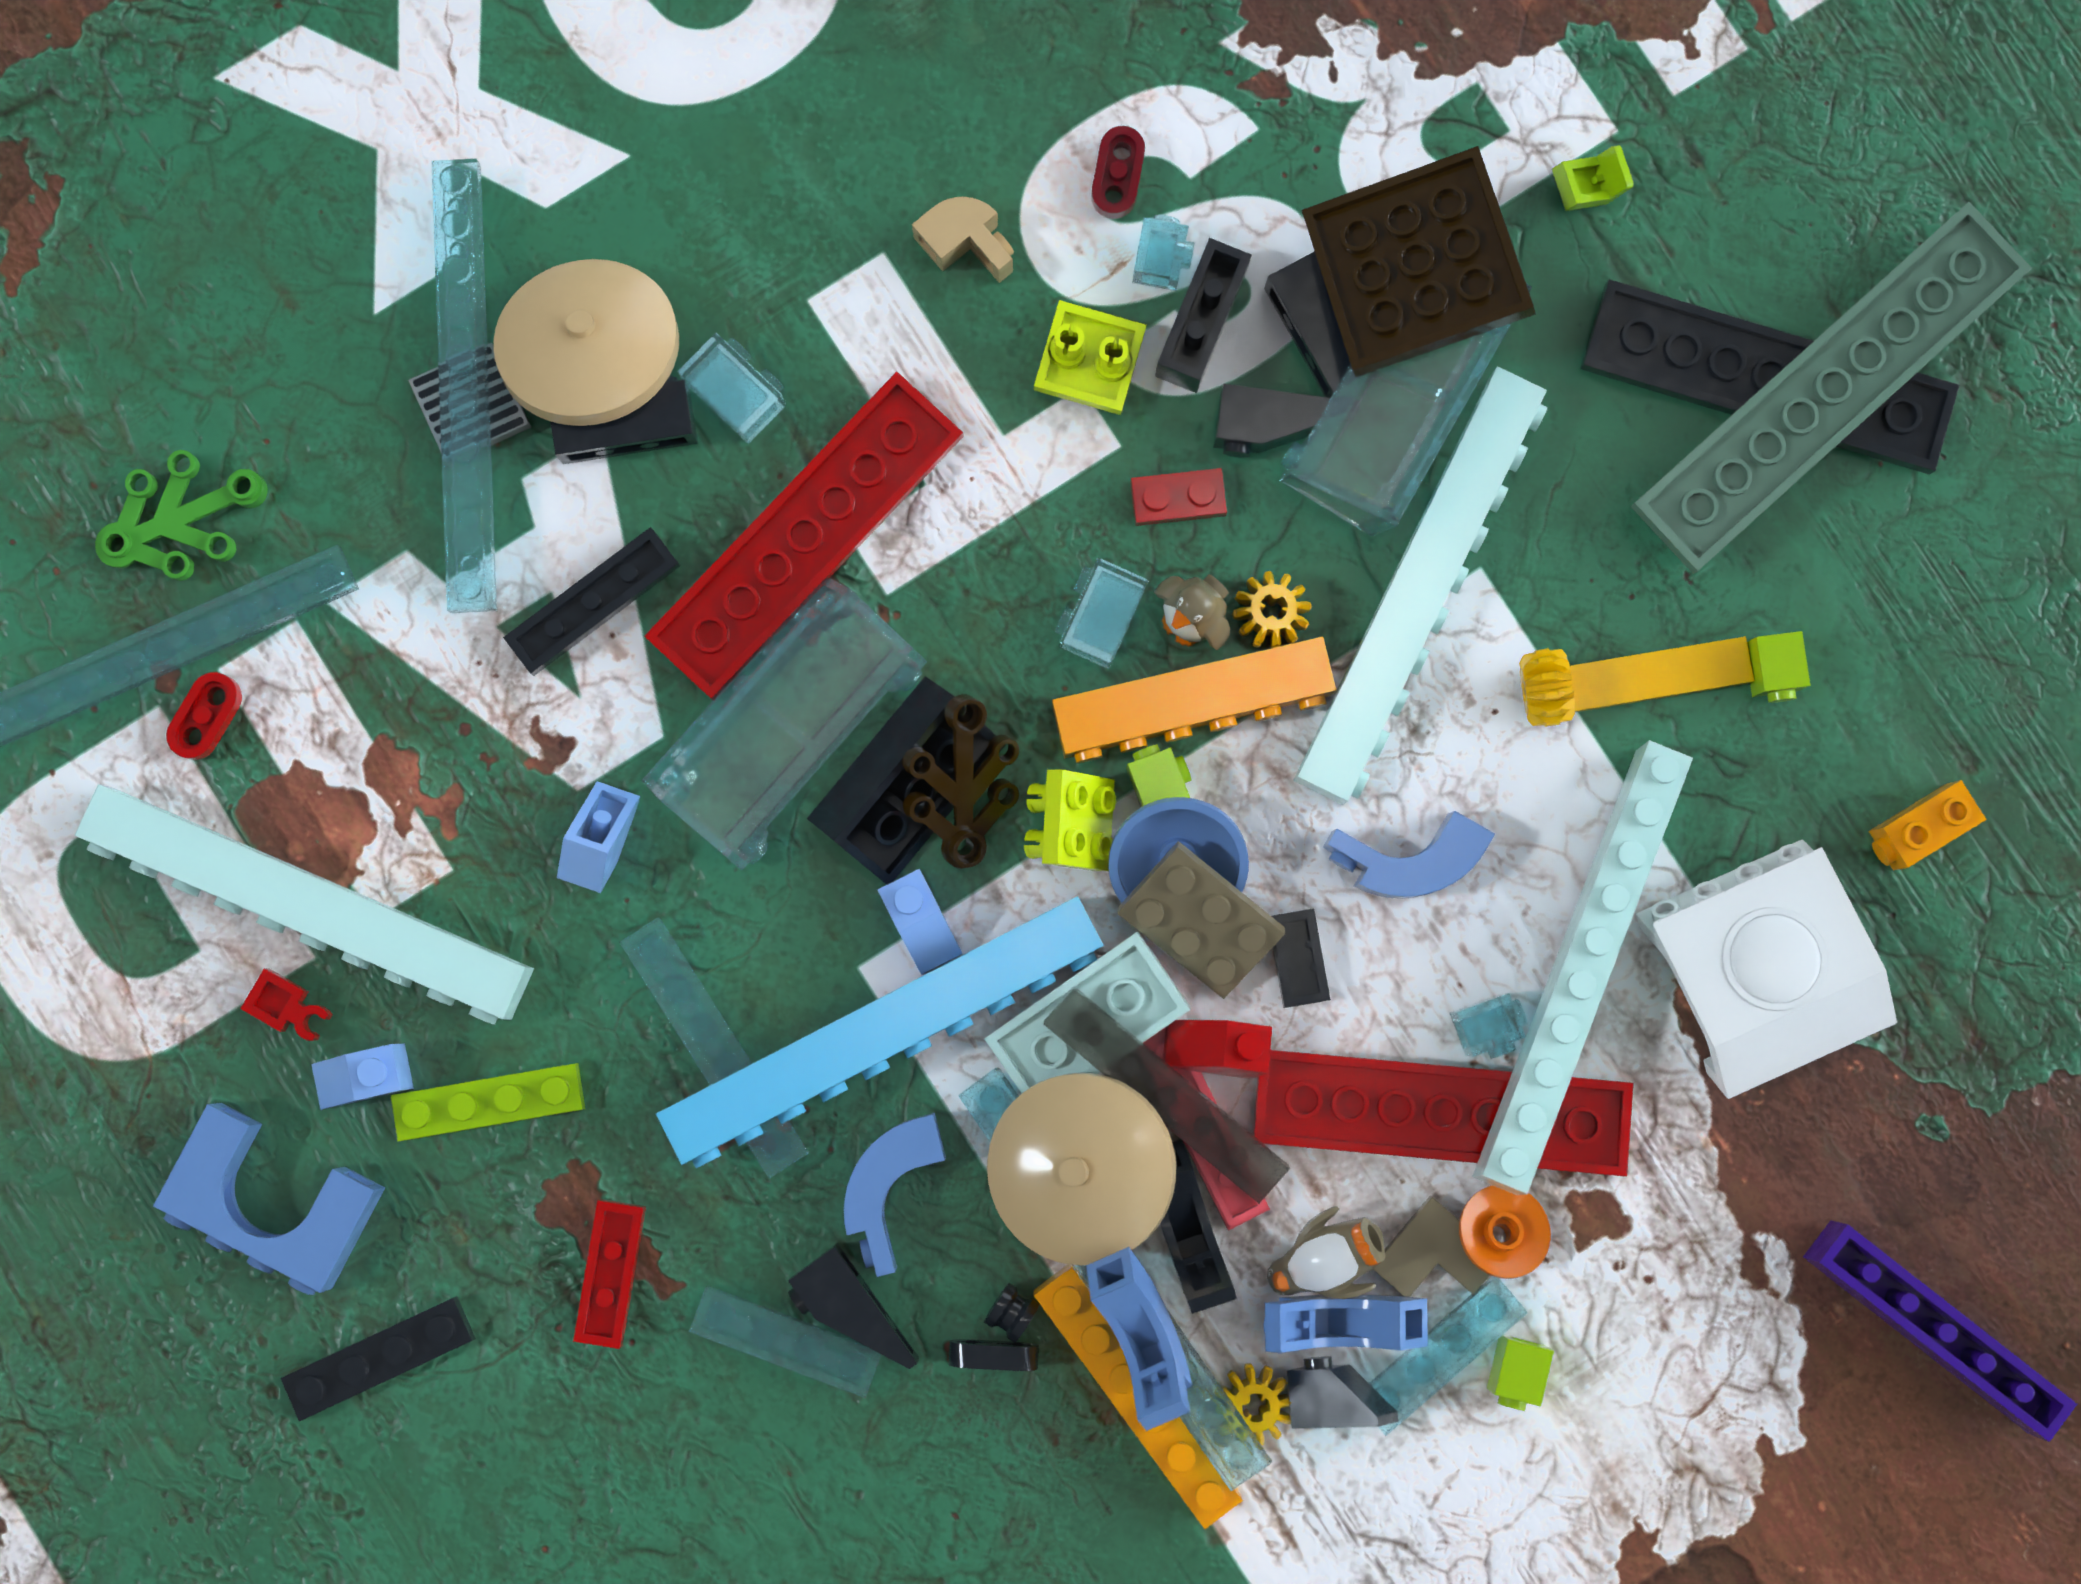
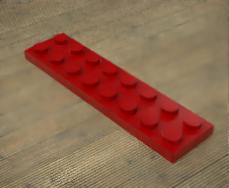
M896 371L644 637L709 698L714 700L964 437V433Z
M1270 1050L1269 1073L1257 1077L1252 1142L1478 1163L1512 1072ZM1572 1077L1537 1169L1627 1177L1634 1083Z

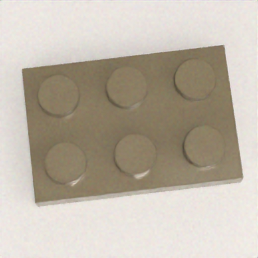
M1179 841L1118 906L1117 911L1118 915L1223 999L1285 935V927Z

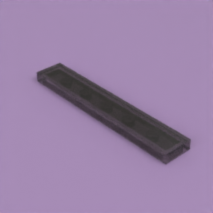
M1075 986L1071 988L1044 1020L1043 1024L1102 1074L1127 1084L1147 1099L1158 1112L1168 1129L1258 1204L1290 1170L1289 1165Z

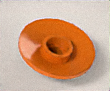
M1493 1185L1488 1186L1475 1193L1467 1201L1459 1221L1460 1241L1466 1255L1476 1267L1493 1277L1514 1279L1529 1274L1543 1262L1550 1247L1551 1229L1548 1217L1541 1204L1529 1193L1514 1195ZM1495 1226L1504 1230L1506 1235L1504 1242H1499L1495 1239L1493 1235Z

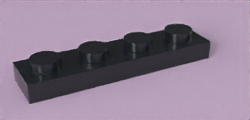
M650 527L503 638L529 673L535 676L679 568L680 564Z
M456 1296L280 1379L298 1420L302 1421L465 1345L476 1338Z

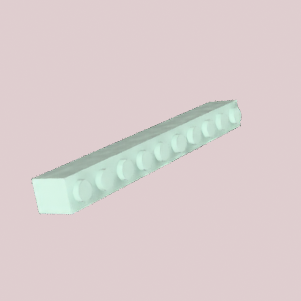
M1498 366L1489 377L1293 781L1342 805L1348 802L1350 796L1358 799L1370 776L1363 769L1370 755L1379 757L1390 734L1383 730L1390 714L1395 716L1400 714L1410 692L1403 689L1410 672L1418 675L1430 652L1423 648V645L1430 632L1436 635L1439 633L1449 613V609L1442 606L1450 591L1456 594L1459 592L1469 572L1468 568L1462 566L1469 550L1477 553L1488 533L1489 528L1482 525L1489 510L1496 513L1508 491V487L1501 484L1508 470L1514 472L1518 470L1528 450V447L1521 443L1528 429L1536 432L1548 407L1541 404L1546 394V389Z
M1650 740L1635 751L1472 1177L1514 1195L1528 1194L1688 773L1692 757Z
M97 785L75 833V836L90 842L87 850L110 860H114L116 854L132 860L129 868L152 878H156L158 872L174 878L171 886L180 891L197 897L201 890L216 896L214 905L224 910L240 915L243 908L258 914L259 917L256 923L280 933H283L285 927L302 933L298 941L321 951H325L328 945L344 951L341 959L352 965L366 970L370 963L386 969L384 978L410 988L413 981L429 988L426 996L449 1006H453L456 999L472 1006L469 1012L470 1015L494 1025L498 1018L512 1020L534 970L530 966L112 787Z

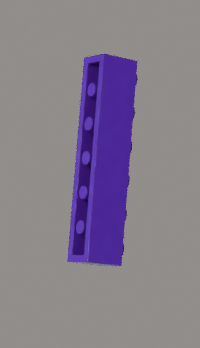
M1830 1220L1803 1256L1804 1259L2026 1433L2050 1442L2077 1406L2076 1402L1848 1224Z

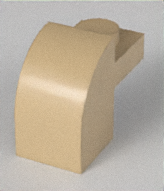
M970 197L950 198L935 205L912 224L914 239L942 272L970 249L999 283L1013 272V258L1011 255L1014 254L1011 245L999 232L991 234L998 227V213L983 201Z

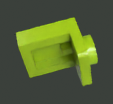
M1620 145L1611 146L1595 157L1562 161L1552 168L1565 211L1607 205L1633 188L1634 185Z

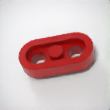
M210 672L200 676L194 682L167 728V743L175 754L190 760H199L207 757L214 751L241 705L242 692L234 679L222 673ZM223 689L225 700L222 704L215 705L213 695L216 691ZM199 729L202 734L201 740L198 744L192 745L189 741V735L193 730Z

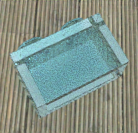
M715 333L677 372L681 379L685 380L687 386L749 444L786 407L784 398L780 393L784 386L767 369L764 368L760 373L747 362L751 355L738 341L731 338L726 342Z
M1099 557L1093 569L1084 566L1074 588V591L1081 594L1074 610L1068 607L1065 608L1055 630L1056 633L1062 635L1059 647L1110 669L1146 590L1148 579Z

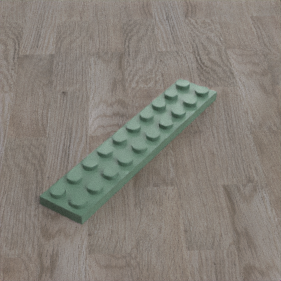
M1968 202L1640 497L1631 508L1680 561L1695 574L2028 273L2032 267L1980 212Z

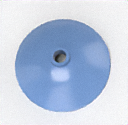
M1165 798L1139 808L1120 826L1110 847L1109 876L1115 894L1122 903L1178 841L1238 890L1243 892L1248 878L1249 858L1246 842L1238 826L1219 808L1194 798Z

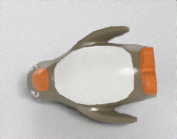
M1210 574L1204 580L1199 577H1191L1184 580L1179 576H1171L1157 586L1153 592L1157 597L1164 599V616L1161 621L1163 628L1168 635L1174 634L1176 636L1175 641L1177 643L1190 647L1196 642L1207 639L1209 645L1216 650L1225 645L1230 635V626L1225 618L1227 605L1223 599L1229 592L1221 582Z
M1337 1206L1331 1207L1310 1219L1298 1234L1293 1247L1283 1257L1271 1264L1267 1271L1269 1285L1277 1294L1288 1296L1300 1292H1315L1329 1298L1347 1299L1370 1292L1376 1288V1283L1353 1284V1281L1371 1271L1385 1260L1384 1239L1381 1229L1365 1217L1325 1226L1327 1221L1339 1211Z

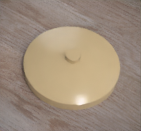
M598 259L578 260L545 270L517 290L504 307L498 319L494 334L493 350L498 371L512 397L526 410L540 418L558 424L573 426L596 425L630 414L657 394L675 366L679 350V331L667 296L656 282L646 274L631 266L615 261Z
M1070 1073L1039 1082L1019 1095L1010 1104L1000 1118L992 1135L987 1159V1174L994 1205L1007 1228L1019 1241L1047 1259L1069 1265L1083 1266L1127 1247L1133 1250L1152 1235L1166 1215L1173 1197L1176 1182V1159L1168 1129L1155 1108L1140 1093L1127 1084L1104 1075Z

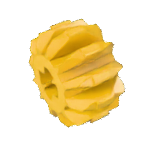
M1272 571L1264 573L1263 586L1257 579L1250 577L1246 582L1250 593L1238 591L1235 596V600L1245 607L1235 609L1232 613L1233 619H1248V622L1239 629V634L1243 637L1252 630L1257 632L1258 634L1253 640L1254 647L1259 648L1265 636L1269 637L1271 648L1280 647V634L1288 643L1293 644L1298 640L1293 628L1306 630L1309 625V621L1298 614L1309 612L1312 608L1311 603L1307 601L1296 602V599L1305 592V588L1303 585H1299L1292 591L1287 589L1286 587L1291 580L1289 574L1285 573L1282 576L1279 585L1274 584ZM1267 602L1270 606L1278 603L1282 608L1278 617L1282 619L1277 620L1273 615L1265 618L1262 612L1266 605L1262 603Z
M1546 648L1524 654L1519 662V672L1527 720L1532 726L1544 725L1545 727L1560 725L1562 722L1572 720L1575 714L1574 689L1569 661L1565 652L1562 649L1550 650Z
M1248 1363L1244 1365L1246 1379L1240 1381L1238 1375L1233 1370L1227 1373L1230 1382L1234 1385L1233 1389L1222 1385L1217 1386L1216 1393L1229 1401L1214 1405V1411L1216 1415H1229L1222 1422L1221 1428L1227 1433L1238 1427L1236 1433V1441L1238 1443L1244 1444L1250 1432H1253L1255 1444L1263 1446L1265 1441L1263 1431L1268 1429L1272 1437L1278 1440L1282 1434L1275 1425V1422L1278 1420L1284 1424H1291V1415L1280 1408L1289 1407L1292 1402L1289 1401V1394H1280L1288 1385L1284 1377H1279L1270 1383L1273 1370L1265 1365L1259 1377L1256 1378L1253 1365ZM1257 1394L1262 1402L1266 1399V1404L1259 1406V1414L1251 1415L1248 1408L1242 1411V1405L1250 1403V1395Z

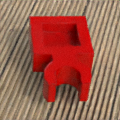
M270 968L263 969L240 1008L279 1032H286L290 1023H293L296 1033L301 1038L309 1041H318L320 1037L319 1034L311 1031L308 1027L309 1018L316 1014L322 1019L330 1020L333 1016L331 1011L324 1006H306L303 1004L309 991Z

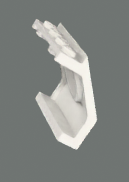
M1803 839L1793 844L1785 845L1771 854L1753 862L1745 863L1733 871L1710 881L1702 882L1695 888L1668 900L1660 901L1652 907L1636 913L1639 928L1665 957L1683 991L1709 1047L1711 1056L1703 1060L1706 1073L1727 1099L1897 1023L1886 969L1822 847L1813 850Z

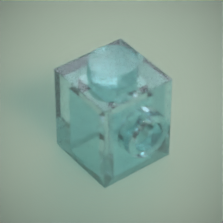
M1155 215L1153 219L1144 217L1132 283L1173 291L1177 290L1181 268L1190 270L1195 242L1186 241L1188 225L1180 224L1179 219L1168 215Z
M1501 993L1449 1013L1465 1056L1474 1057L1488 1052L1490 1059L1515 1051L1516 1046L1514 1042L1526 1037L1522 1028L1528 1025L1526 1014L1518 999L1512 1000L1509 993Z

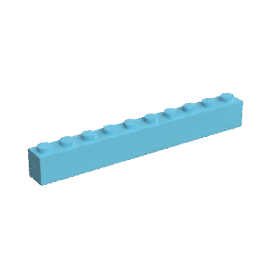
M1077 896L656 1113L681 1165L692 1161L695 1168H698L720 1157L721 1153L718 1147L728 1141L735 1139L738 1146H741L764 1134L760 1126L761 1124L775 1117L783 1124L806 1112L802 1104L805 1101L820 1095L822 1101L825 1102L847 1091L848 1087L845 1081L857 1074L862 1073L866 1081L891 1068L886 1059L904 1051L908 1059L932 1046L929 1037L945 1029L950 1037L974 1024L970 1017L971 1015L987 1008L990 1015H993L1014 1004L1013 993L1028 986L1033 994L1056 982L1053 973L1069 965L1074 973L1095 962L1097 957L1094 951L1104 945Z

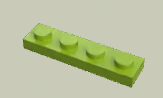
M578 1063L391 1095L397 1142L585 1109Z

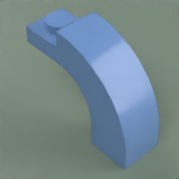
M1453 811L1447 814L1431 843L1422 852L1412 857L1395 858L1386 856L1337 828L1330 833L1322 848L1331 852L1328 859L1337 866L1352 873L1356 867L1362 870L1354 887L1385 898H1414L1444 889L1465 876L1481 859L1495 833L1462 814Z
M935 1113L905 1121L881 1135L863 1153L848 1182L844 1200L846 1235L865 1231L867 1239L860 1240L862 1257L866 1268L874 1266L877 1277L894 1273L897 1270L884 1212L889 1189L895 1180L904 1173L946 1159Z
M1129 1247L1086 1265L1091 1301L1112 1328L1128 1364L1137 1420L1147 1431L1189 1413L1190 1408L1186 1389L1192 1387V1381L1185 1354L1166 1306L1143 1265Z
M1323 1295L1279 1298V1301L1265 1303L1263 1324L1265 1351L1284 1353L1321 1347H1367L1401 1351L1427 1347V1298L1387 1295H1361L1347 1299L1329 1298Z

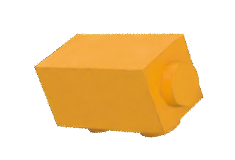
M1959 780L1941 786L1869 830V833L1874 839L1872 848L1878 859L1884 865H1890L1893 870L1909 868L1987 819L1963 781Z

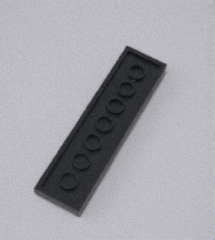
M1609 279L1603 290L1580 369L1733 415L1813 341ZM1917 372L1836 447L1930 475L1936 471L1960 385Z

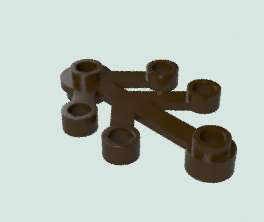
M968 694L955 696L947 703L945 708V720L953 728V780L935 765L934 757L923 748H911L903 757V767L909 774L915 778L924 779L954 806V825L935 811V803L930 797L919 791L912 792L905 798L903 803L904 813L913 821L924 823L942 839L941 852L944 859L953 867L961 869L974 867L983 860L987 850L984 835L1006 809L1012 808L1019 798V790L1013 783L1003 778L995 780L1005 766L1014 763L1019 755L1017 742L1008 736L997 735L990 740L987 747L989 757L973 775V734L977 733L984 726L987 719V711L982 702ZM966 705L965 714L957 719L960 709ZM1004 744H1008L1007 752L999 757L1000 748ZM923 756L924 762L922 766L914 769L916 759ZM988 788L987 796L989 802L973 819V805ZM1004 788H1008L1006 797L999 800V793ZM924 801L923 809L919 813L914 814L916 804ZM966 839L965 846L958 850L960 843Z

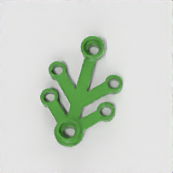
M177 450L168 458L167 467L171 475L154 518L138 525L146 500L156 493L158 483L156 478L146 470L135 469L125 479V487L129 494L118 521L103 527L96 537V553L103 563L114 568H126L137 561L162 570L168 577L176 581L187 580L194 572V562L189 556L179 551L166 554L145 544L163 536L205 551L209 557L216 561H228L236 553V543L230 536L222 532L210 534L187 525L235 503L248 509L258 507L267 497V484L256 472L249 469H240L230 475L226 486L180 506L190 480L199 472L200 464L198 459L190 452ZM183 458H189V468L185 472H178V462ZM141 477H147V487L143 491L137 492L135 489L136 481ZM245 479L250 480L251 487L249 491L245 494H239L237 491L239 482ZM117 537H122L124 540L123 548L120 551L113 552L111 549L112 541ZM218 540H226V550L222 554H215L214 544ZM180 558L183 559L185 563L184 569L180 573L174 574L171 568L173 562Z

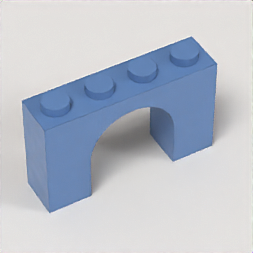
M223 1103L207 1104L153 1207L165 1212L164 1220L171 1225L183 1230H190L191 1227H194L207 1234L205 1241L210 1245L226 1252H231L234 1248L249 1256L246 1262L252 1267L270 1274L276 1270L290 1277L288 1284L300 1292L314 1295L316 1291L322 1293L332 1289L385 1187L345 1166L334 1168L331 1170L309 1214L298 1227L286 1234H274L260 1230L252 1225L240 1211L235 1197V1180L240 1165L262 1124Z

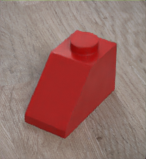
M1175 1020L1166 1026L1162 1067L1253 1079L1268 1074L1272 1027L1229 1020Z

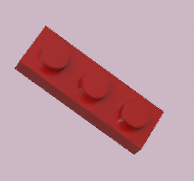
M603 1199L597 1200L573 1342L620 1349L623 1346L646 1206Z

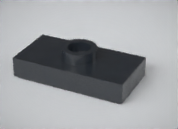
M1314 908L1273 915L1272 917L1285 927V935L1273 947L1283 1008L1331 1000Z

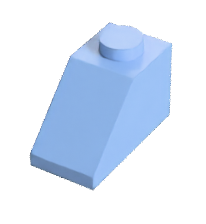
M597 781L563 837L557 878L601 893L617 865L638 807L640 796Z
M920 869L878 889L921 975L962 955Z
M405 1043L384 1045L311 1064L320 1110L414 1089Z

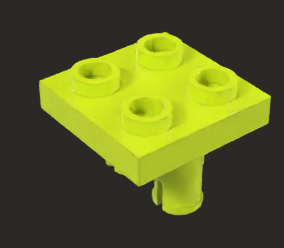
M1059 300L1035 380L1034 391L1121 415L1147 325Z
M1047 770L1046 784L1033 783L1027 790V795L1042 797V799H1027L1028 809L1033 813L1045 812L1044 830L1030 829L1025 834L1024 841L1040 843L1039 845H1024L1026 856L1030 859L1042 858V864L1090 871H1109V852L1113 841L1112 820L1116 805L1115 780L1068 770Z

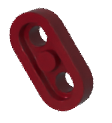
M1129 126L1111 128L1104 134L1100 143L1091 200L1095 210L1100 215L1110 219L1126 216L1131 212L1136 203L1145 155V142L1141 134ZM1118 148H1125L1129 151L1130 156L1127 159H1118L1115 157L1114 151ZM1110 191H1117L1121 194L1122 199L1117 203H1111L1105 196Z

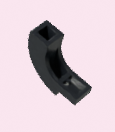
M1179 1139L1172 1142L1176 1159L1174 1193L1160 1226L1182 1291L1186 1297L1191 1314L1236 1300L1237 1297L1214 1236L1193 1166L1183 1140Z

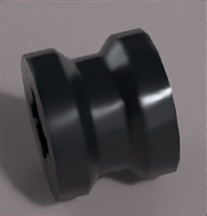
M1008 1283L990 1309L984 1323L991 1328L1000 1327L1006 1331L1007 1338L1016 1343L1029 1325L1040 1304L1033 1298H1023L1018 1294L1017 1287Z

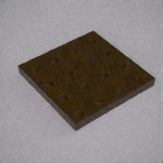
M1479 146L1302 210L1355 378L1536 315Z

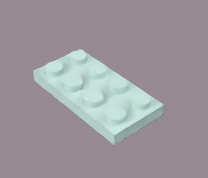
M1136 932L984 1039L1017 1088L1023 1093L1039 1082L1052 1077L1070 1073H1100L1192 1008L1140 933Z

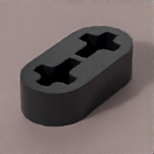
M950 1340L948 1365L968 1369L1035 1371L1038 1369L1039 1345L1027 1342L1014 1343L1012 1341Z

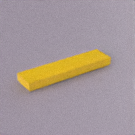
M1746 636L1570 666L1575 712L1754 682Z

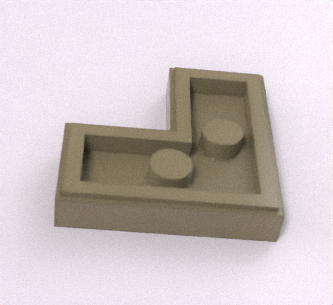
M1431 1196L1427 1198L1385 1248V1260L1373 1269L1404 1297H1410L1437 1264L1472 1294H1475L1490 1276L1476 1267L1466 1255L1459 1236L1460 1220Z

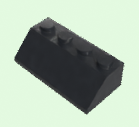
M926 676L807 818L886 885L892 883L934 833L924 823H917L904 813L903 803L905 798L912 792L919 791L924 793L934 801L935 811L944 818L954 809V806L924 779L915 778L903 767L905 753L911 748L920 747L929 752L934 757L935 765L953 780V728L945 720V708L947 703L955 696ZM966 706L960 709L957 719L965 714ZM985 724L982 729L973 734V775L989 757L987 747L990 740L996 736ZM1004 744V745L1000 748L999 753H1000L1001 750L1006 746V744ZM923 756L916 759L914 769L922 766L924 762ZM924 801L916 804L914 814L919 813L923 809Z

